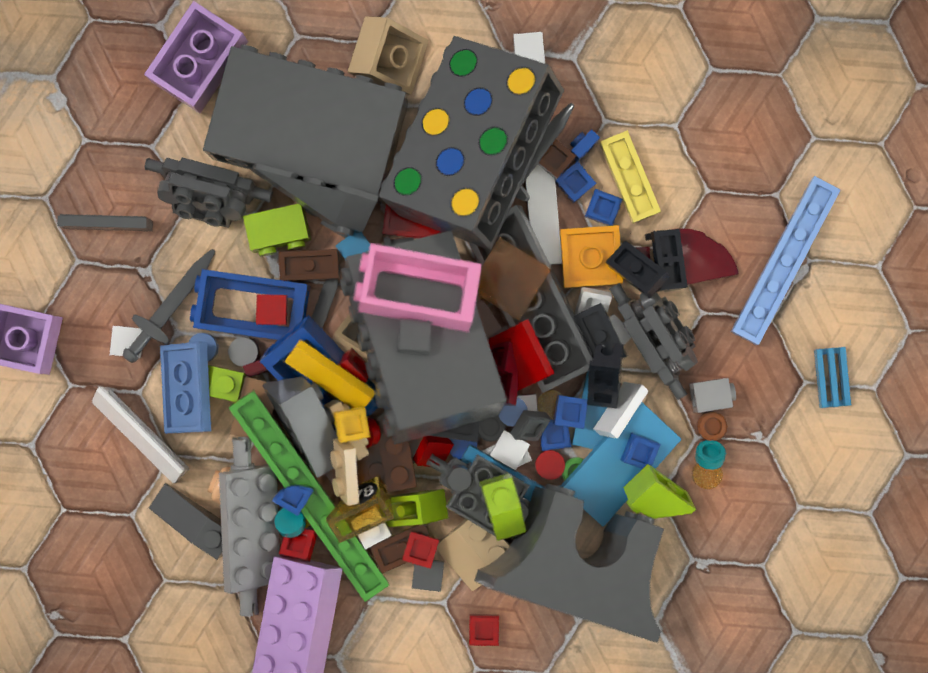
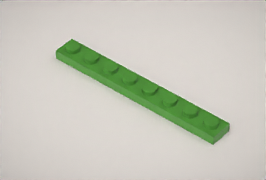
M255 390L229 406V410L284 488L297 484L314 488L301 512L336 562L343 568V572L362 599L366 602L388 587L389 582L386 577L381 573L379 567L367 550H365L358 537Z

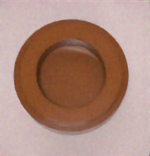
M717 412L702 414L696 425L698 434L708 441H717L723 438L728 427L724 416Z

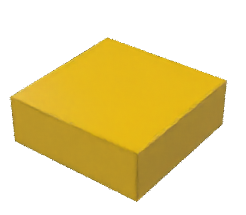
M361 406L333 412L339 443L370 437L365 407Z

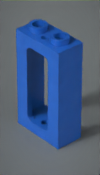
M202 269L201 276L197 275L194 291L198 293L197 304L192 305L190 322H194L193 328L279 340L306 318L311 286L303 283ZM223 288L265 295H287L288 298L293 299L289 327L256 325V322L216 317L213 314L216 291Z
M308 315L265 351L260 362L277 380L303 376L310 384H313V381L284 362L300 340L304 341L307 339L321 354L339 365L344 352ZM368 378L365 384L376 390V385ZM317 385L323 395V399L320 402L323 408H325L324 405L333 399L322 387ZM374 396L365 406L367 417L378 408ZM333 424L332 427L335 433H337L336 426Z

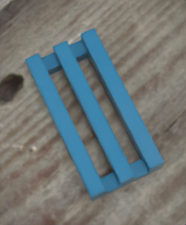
M846 347L815 349L819 408L851 406ZM826 354L832 401H827L823 355ZM835 354L838 355L842 400H839Z

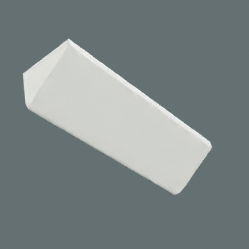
M99 387L96 390L92 403L172 483H176L189 470V467L109 387Z

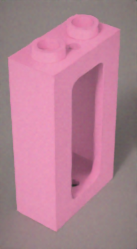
M370 244L369 254L362 253L359 271L365 272L363 283L357 282L354 301H360L358 312L399 320L431 321L432 326L469 332L473 320L482 264ZM381 272L459 286L462 289L460 310L454 313L379 299L374 294L377 276Z

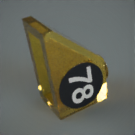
M378 476L358 485L359 504L347 506L341 500L327 516L326 522L340 543L394 519L391 497Z

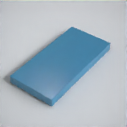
M641 402L619 438L615 439L604 436L561 484V487L575 491L573 497L583 500V509L603 527L628 500L623 487L642 470L621 461L631 433L661 444L652 465L655 469L682 440L643 402Z

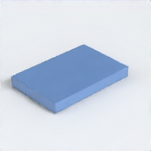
M207 341L161 345L160 357L165 434L211 431Z

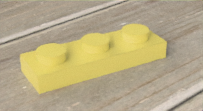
M628 130L600 141L599 144L632 224L660 213L661 210Z

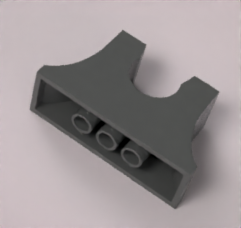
M548 483L546 488L535 486L528 507L529 514L524 521L526 532L518 534L508 549L497 560L486 567L478 569L474 581L492 590L658 643L661 630L652 613L650 580L664 528L655 526V519L628 511L625 512L624 516L615 514L604 529L603 540L598 550L590 557L582 559L578 554L575 538L577 529L582 522L584 501L573 497L575 491L561 486H554Z

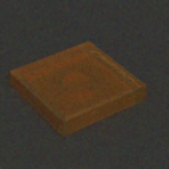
M500 237L481 267L477 294L517 320H521L552 269Z

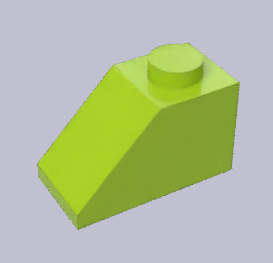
M208 365L210 396L233 402L238 401L246 376L245 373Z
M649 464L623 487L628 498L626 501L628 506L637 514L641 512L647 517L656 519L692 514L696 510L686 490Z
M506 473L480 481L479 484L496 540L499 541L525 533L526 529L521 505L510 474Z
M444 489L379 498L381 514L388 527L423 525L449 518Z

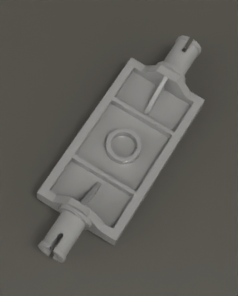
M235 437L232 438L234 464L231 465L230 471L219 473L224 592L230 594L239 592L240 615L248 617L253 616V612L254 615L259 614L257 589L261 586L269 585L273 558L280 556L279 531L274 523L275 516L278 513V504L272 502L273 497L277 494V476L268 464L259 466L252 463L251 439L249 437H238V439Z

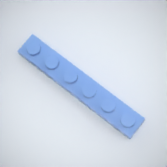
M816 176L812 177L731 330L732 333L755 345L760 344L834 204L840 189Z

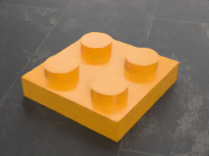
M619 225L560 229L564 289L623 284V278L606 264L608 258L620 247Z

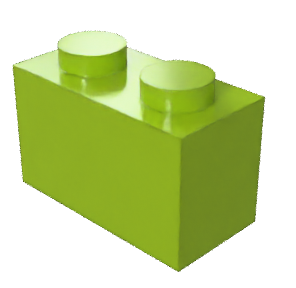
M300 204L243 216L250 251L259 253L260 257L276 254V248L285 246L288 247V250L300 249L305 247V242L311 241L305 209Z

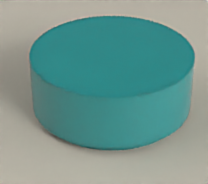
M705 440L699 443L695 453L696 462L701 467L709 470L720 468L724 464L726 456L724 446L714 440Z
M282 508L276 514L274 523L282 536L293 538L300 535L305 529L306 518L302 512L297 516Z

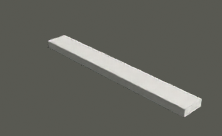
M542 32L513 34L514 53L516 55L545 63ZM537 164L525 180L526 191L530 196V199L527 201L528 218L550 265L562 264L555 178Z

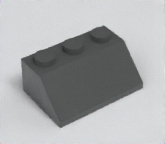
M302 376L263 384L262 386L293 446L317 478L332 470L334 467L331 462L330 453L334 451L333 439L337 438V433H335L332 427L335 424V420L327 407L323 408L320 402L323 399V395L316 383L310 384Z

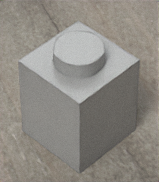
M729 378L689 383L694 413L733 407L732 401L736 400V390L734 384L729 383Z

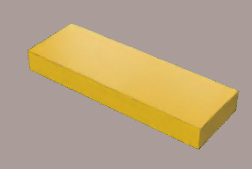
M302 340L297 343L284 361L351 408L365 407L375 395V390Z

